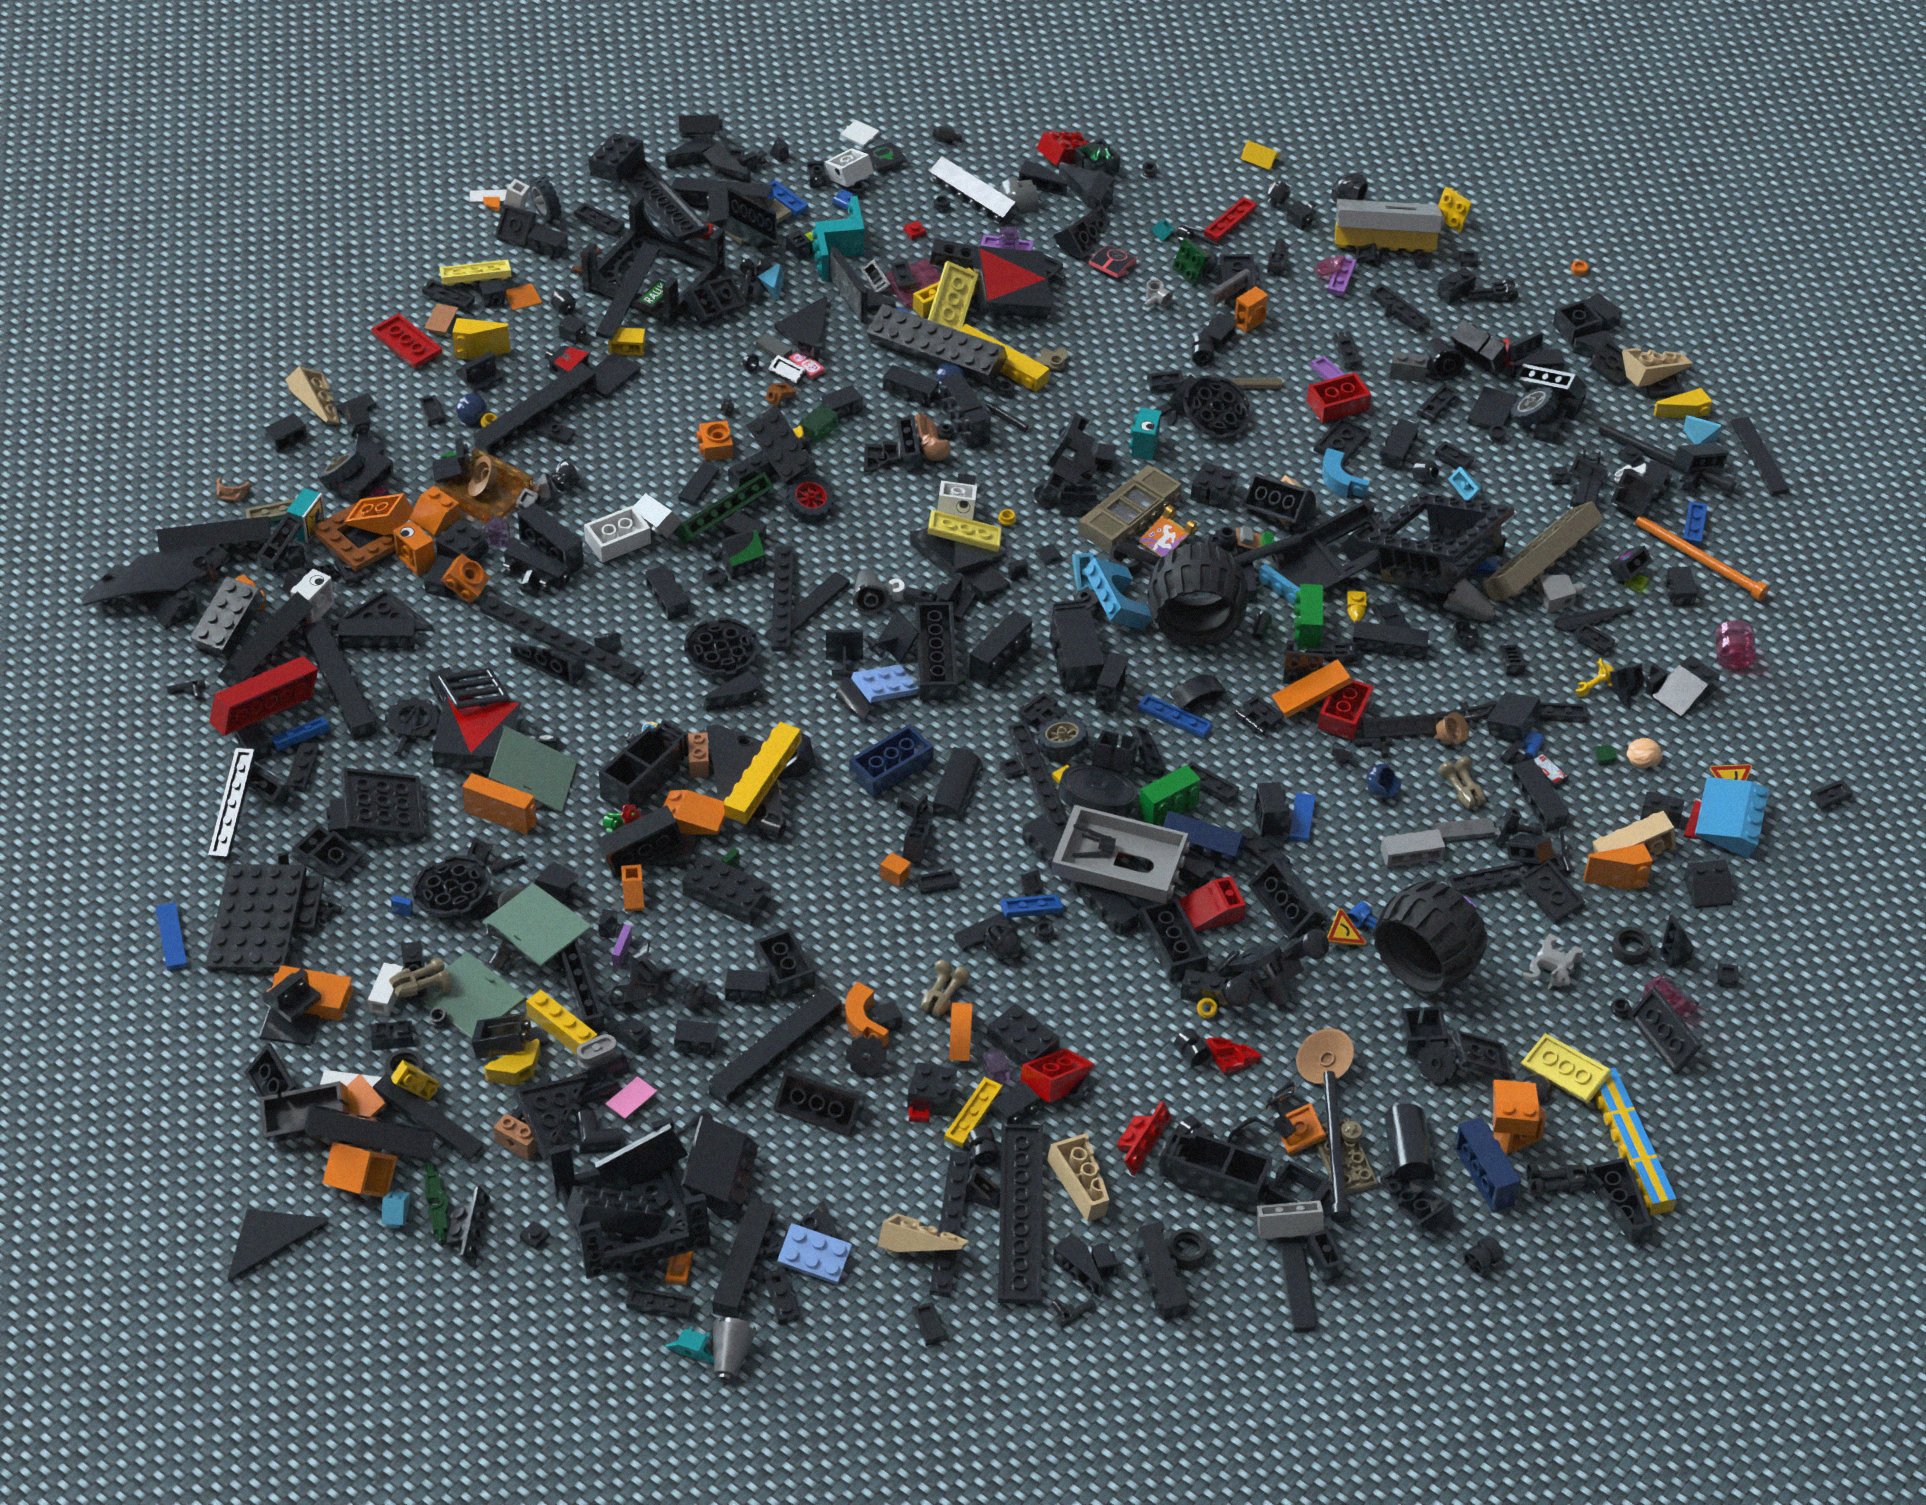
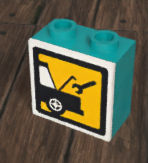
M303 488L287 509L286 514L289 512L304 522L295 540L308 543L313 537L310 527L325 520L322 493Z

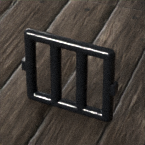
M491 668L470 671L460 670L457 673L438 676L440 685L456 709L477 706L481 708L510 700V696ZM488 676L487 678L448 683L449 681ZM492 684L494 685V686H492V687L479 688V689H473V690H466V691H460V692H454V691H453V690H460V689L473 688V687H479V686H486V685H492ZM497 693H499L498 696H491V697H485V698H478V699H472V700L459 701V699H465V698L478 697V696H484V695H491V694H497Z

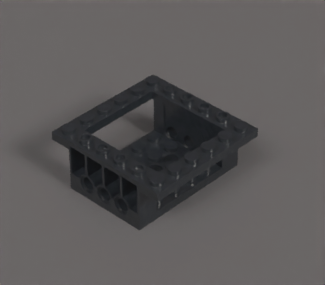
M1421 492L1384 523L1379 525L1373 532L1368 534L1361 543L1363 548L1378 550L1382 583L1445 594L1503 544L1501 525L1515 514L1514 507ZM1427 509L1430 536L1427 539L1412 540L1407 537H1394L1399 530Z

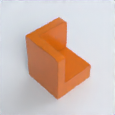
M892 852L880 864V877L898 887L911 875V862Z

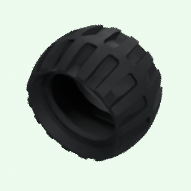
M1200 543V545L1187 544L1177 549L1174 548L1167 555L1159 559L1150 576L1147 600L1154 624L1160 633H1164L1167 639L1179 642L1181 645L1204 647V645H1215L1226 638H1230L1242 624L1248 606L1249 593L1244 571L1231 553L1225 552L1223 548L1218 546L1213 547ZM1196 592L1215 594L1214 596L1205 598H1188L1180 596Z
M1436 880L1418 882L1397 893L1380 912L1373 930L1375 948L1380 954V959L1391 970V973L1404 982V985L1416 989L1420 993H1430L1431 995L1442 993L1459 985L1473 973L1485 953L1488 934L1485 931L1484 921L1478 915L1473 904H1470L1463 894L1452 889L1450 885L1438 883Z

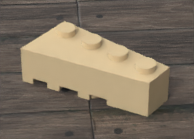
M1664 811L1654 813L1641 821H1636L1623 829H1618L1614 833L1593 841L1594 853L1643 843L1649 854L1653 853L1654 856L1662 854L1661 850L1669 849L1673 851L1676 850L1674 827Z
M1088 1133L1051 1144L1047 1161L1088 1222L1106 1215L1109 1197L1103 1179L1100 1177L1098 1164L1093 1156V1148L1089 1144Z

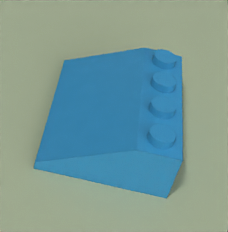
M1708 777L1702 797L1695 836L1748 858L1758 846L1769 789L1752 781Z

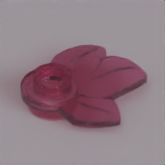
M1343 256L1325 258L1316 265L1314 272L1317 273V276L1323 277L1329 273L1340 271L1342 268L1339 265L1346 258Z

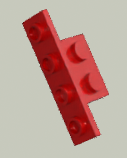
M1160 1102L1152 1116H1134L1116 1144L1119 1151H1129L1123 1161L1132 1176L1136 1175L1172 1118L1164 1102Z

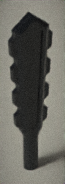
M1627 605L1614 609L1604 607L1598 608L1595 611L1591 609L1586 610L1584 613L1575 612L1573 615L1564 614L1557 617L1554 628L1563 632H1570L1579 628L1584 622L1589 625H1596L1600 621H1610L1616 615L1633 612L1634 609L1632 605Z

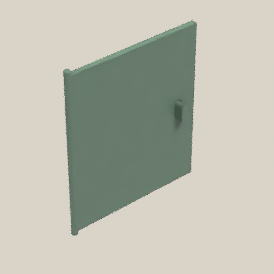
M503 725L502 728L504 730L488 779L534 795L536 802L561 813L576 763L578 764L579 761Z
M533 882L530 883L529 887L482 921L483 925L486 926L489 923L507 935L514 942L513 947L539 966L544 965L590 928H594V926Z
M466 952L444 969L448 970L450 974L451 991L442 992L438 985L427 987L428 1000L423 1001L433 1009L436 1007L445 1008L450 1016L449 1022L472 1039L477 1020L504 1016L525 1000V996Z

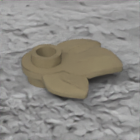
M1064 347L1057 349L1056 352L1042 348L1041 356L1035 357V361L1057 371L1064 368L1068 353Z

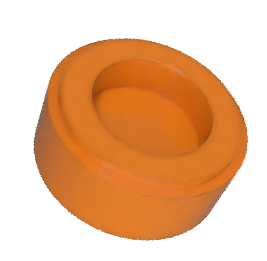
M1574 261L1571 266V272L1576 276H1584L1588 273L1589 266L1584 261Z

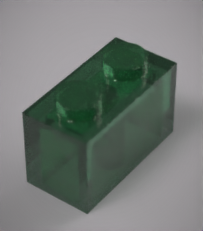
M821 404L816 409H813L808 416L801 419L798 426L803 427V436L809 437L811 443L816 445L838 427V413Z

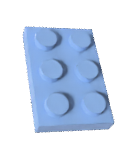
M901 665L853 672L851 677L869 702L916 695L919 690Z
M791 1223L777 1264L838 1285L852 1244Z

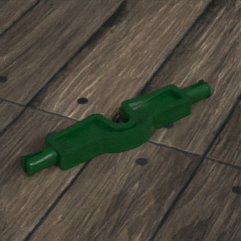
M427 1163L425 1166L427 1174L424 1175L426 1201L428 1203L438 1202V1204L428 1208V1214L432 1223L433 1234L437 1235L438 1244L442 1245L441 1238H443V1244H446L447 1241L445 1233H448L446 1220L449 1210L448 1197L445 1191L441 1189L439 1173H435L434 1163H430L431 1170L429 1163Z

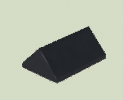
M271 1043L266 1044L244 1072L258 1097L279 1094L282 1097L281 1093L297 1090L295 1083Z

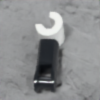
M892 579L888 582L889 593L893 595V599L896 602L903 599L915 603L933 602L938 598L937 594L932 591H922L911 587H906L905 589L904 582L900 579Z

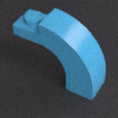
M1327 448L1322 468V477L1327 487L1344 498H1347L1349 494L1367 498L1370 481L1344 472L1342 467L1345 453Z

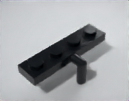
M1384 284L1370 290V296L1385 307L1384 316L1386 318L1396 315L1417 332L1430 325L1431 319Z

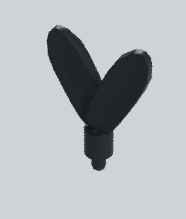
M1168 404L1154 409L1161 411V415L1167 413L1166 422L1168 425L1175 423L1176 411Z

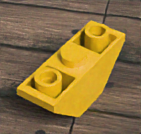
M538 1038L526 1043L524 1051L506 1054L484 1066L485 1079L488 1082L517 1086L533 1077L541 1054Z
M402 1060L391 1076L393 1083L427 1100H430L441 1084Z

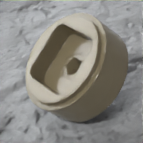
M1348 1121L1342 1125L1341 1137L1345 1141L1356 1142L1361 1138L1362 1128L1358 1123Z

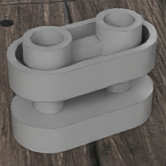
M604 1034L580 1044L577 1048L578 1069L584 1071L616 1057L615 1038Z

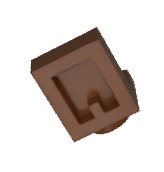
M786 382L770 384L766 400L773 406L779 407L782 399L795 398L797 391Z

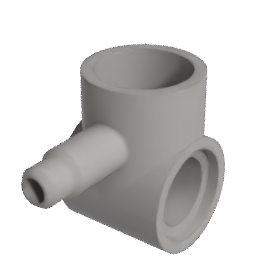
M1157 279L1149 280L1146 286L1147 301L1144 303V307L1148 308L1155 303L1161 307L1169 305L1173 298V293L1164 288L1162 281Z

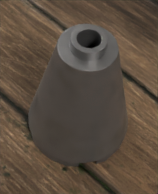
M870 568L862 569L858 573L852 597L854 607L860 614L866 616L877 615V612L881 610L883 612L889 605L887 589L874 570Z
M1466 578L1461 579L1454 586V589L1443 605V608L1484 622L1488 619L1492 620L1496 613V610H1494L1495 605Z
M725 1317V1321L719 1322L720 1318H718L713 1323L714 1374L718 1376L719 1380L728 1382L736 1378L756 1335V1327L753 1326L752 1329L747 1321Z

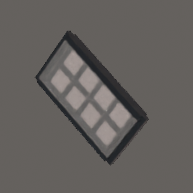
M831 247V282L860 322L867 324L868 289L838 248Z

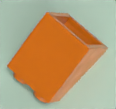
M332 1142L323 1184L358 1194L384 1198L390 1190L397 1156L349 1144Z

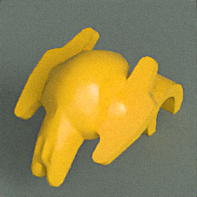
M1599 658V662H1596L1599 668L1598 676L1590 680V682L1578 683L1580 689L1575 690L1577 696H1586L1590 689L1602 681H1606L1609 687H1611L1610 671L1615 669Z

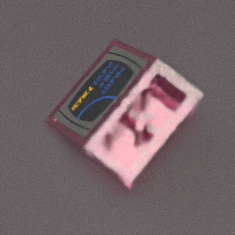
M1658 975L1645 984L1642 999L1652 987H1655L1662 993L1680 1017L1699 1005L1697 1000L1670 977Z

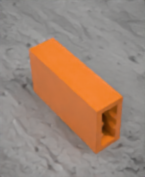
M471 773L462 786L466 813L524 834H528L531 828L536 826L537 817L534 795Z
M281 965L278 973L274 975L272 988L292 972L294 974L298 972L300 968ZM304 969L308 973L309 985L321 993L322 998L304 1013L320 1015V1018L342 1021L353 992L352 978Z

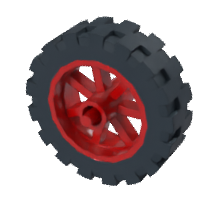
M811 475L800 476L789 485L785 496V505L788 506V511L793 513L795 518H800L803 522H820L831 513L835 495L832 487L827 485L825 480H820L817 476L811 477Z

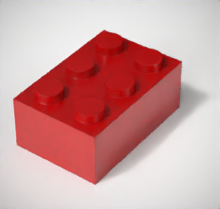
M1354 372L1308 385L1307 402L1320 421L1325 423L1340 417L1369 410L1371 393L1357 373Z
M1352 680L1351 684L1330 694L1319 713L1317 729L1354 740L1362 723V718H1364L1372 702L1374 686Z

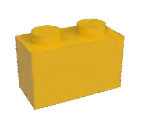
M619 328L613 341L608 340L609 354L615 352L619 355L643 356L646 342L645 329Z

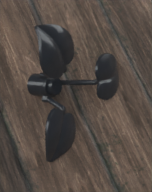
M489 923L486 925L487 936H494L503 940L500 947L489 960L493 966L502 971L507 962L512 964L523 953L518 952L511 957L512 952L504 946L506 942L513 946L514 942L495 926ZM555 955L552 959L555 960L559 969L561 970V963Z
M1291 1080L1284 1084L1266 1102L1268 1104L1266 1106L1267 1111L1274 1106L1279 1114V1117L1273 1121L1274 1126H1271L1257 1116L1249 1117L1230 1132L1227 1142L1230 1143L1235 1133L1253 1122L1261 1123L1273 1133L1277 1131L1284 1140L1292 1135L1297 1129L1287 1118L1279 1103L1288 1095H1293L1295 1090L1294 1082Z

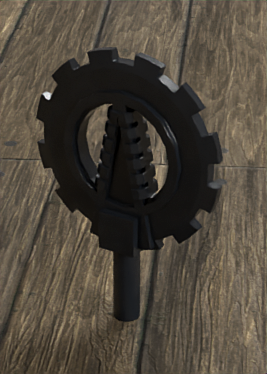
M411 697L409 700H399L395 706L391 705L387 710L389 713L385 715V722H388L386 728L389 732L393 731L394 735L399 738L394 755L400 757L407 742L411 743V740H416L417 737L425 738L430 736L432 731H437L441 716L439 714L441 709L438 705L434 706L432 701L428 699L421 700L419 697ZM407 711H410L409 714L406 716V718H405V719L402 721V723H401V722H400V717H401V715L404 714V713L407 712ZM421 712H424L427 715V720L419 725Z

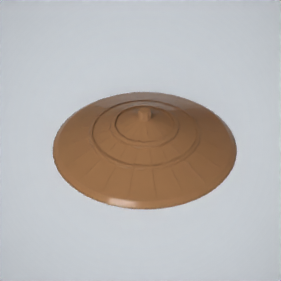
M1334 1028L1321 1029L1312 1033L1303 1041L1297 1052L1296 1065L1300 1075L1309 1082L1324 1084L1323 1073L1333 1071L1335 1072L1336 1079H1338L1347 1071L1352 1063L1354 1056L1353 1043L1346 1033Z

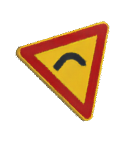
M1750 764L1711 766L1710 771L1715 778L1746 781L1752 766Z
M1339 909L1327 936L1329 943L1364 946L1366 944L1364 938L1343 909Z

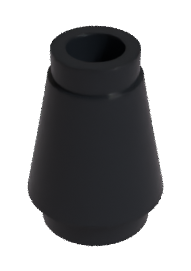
M1260 611L1255 615L1252 633L1255 639H1262L1273 621L1270 613Z

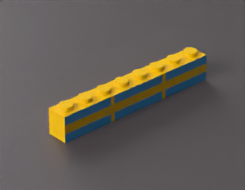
M1610 1068L1612 1074L1594 1095L1597 1108L1601 1109L1604 1123L1610 1128L1611 1138L1618 1146L1619 1156L1621 1158L1628 1157L1649 1216L1673 1211L1676 1196L1616 1068Z

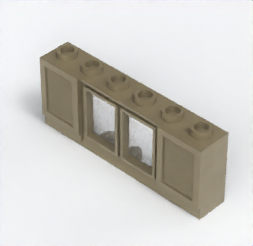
M1147 465L1082 517L1078 524V534L1109 553L1110 549L1117 545L1119 541L1127 542L1132 540L1139 531L1144 530L1150 522L1155 521L1168 505L1177 503L1182 495V484L1157 468Z

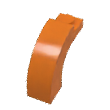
M857 982L851 988L846 998L845 1020L847 1028L853 1037H858L860 1034L868 1037L873 1034L882 1040V1047H885L889 1041V1030L871 1021L865 1015L867 1010L874 1004V990Z
M952 1003L949 1060H970L971 1003Z

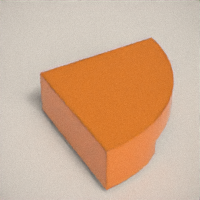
M483 197L485 207L491 208L494 212H500V197Z

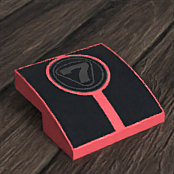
M1108 245L1093 256L1089 261V265L1114 277H1120L1126 274L1128 267L1136 264L1137 258Z

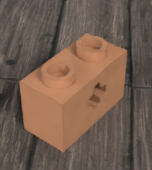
M688 733L690 777H709L707 733Z
M507 1113L493 1127L495 1143L529 1161L538 1151L528 1125Z

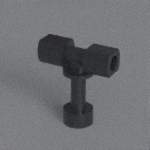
M1511 807L1503 817L1505 823L1503 826L1497 827L1492 838L1495 844L1505 845L1510 835H1516L1518 832L1541 836L1542 825L1531 822L1529 826L1519 824L1522 815L1519 809Z

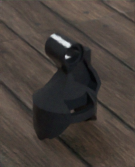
M649 939L629 956V984L613 987L608 995V1000L612 1005L622 1006L631 1004L636 1008L642 1001L654 997L659 989L678 972L676 969L658 970L647 958L651 943ZM620 991L623 994V1000H616L613 993Z

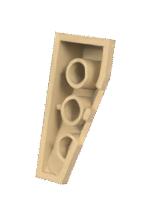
M1639 348L1624 349L1622 351L1626 376L1638 387L1651 385L1693 364L1682 353L1664 351L1663 354H1659L1654 350L1641 352L1642 350Z
M299 366L285 379L289 385V390L326 423L334 425L340 423L336 408L332 406L333 397L329 396L330 385L322 372Z
M895 1214L883 1221L878 1246L884 1248V1251L889 1253L957 1250L968 1246L969 1241L948 1232L940 1234L934 1226H921L922 1221Z

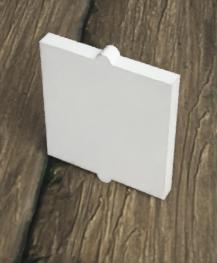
M855 120L850 126H847L840 134V137L865 147L879 134V130Z

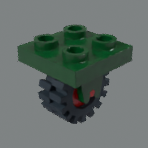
M1183 238L1172 268L1189 283L1196 286L1199 284L1202 274L1213 273L1218 257H1216L1215 253L1212 254V251L1198 247L1189 238Z

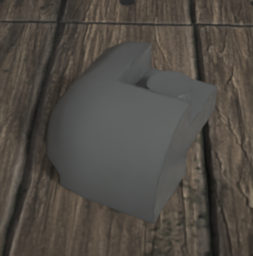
M1012 177L1002 183L999 192L1016 202L1020 209L1017 214L1039 211L1037 188L1031 180L1017 181L1015 177Z

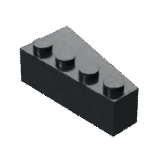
M1628 1157L1588 1165L1586 1176L1589 1185L1630 1243L1652 1239V1222Z
M1162 1221L1138 1228L1137 1248L1134 1249V1255L1136 1260L1140 1261L1142 1265L1141 1273L1143 1278H1147L1149 1294L1154 1296L1156 1312L1161 1314L1164 1321L1188 1315L1189 1301L1181 1277L1177 1278V1263L1175 1258L1171 1259L1169 1239H1164L1163 1237L1165 1226Z

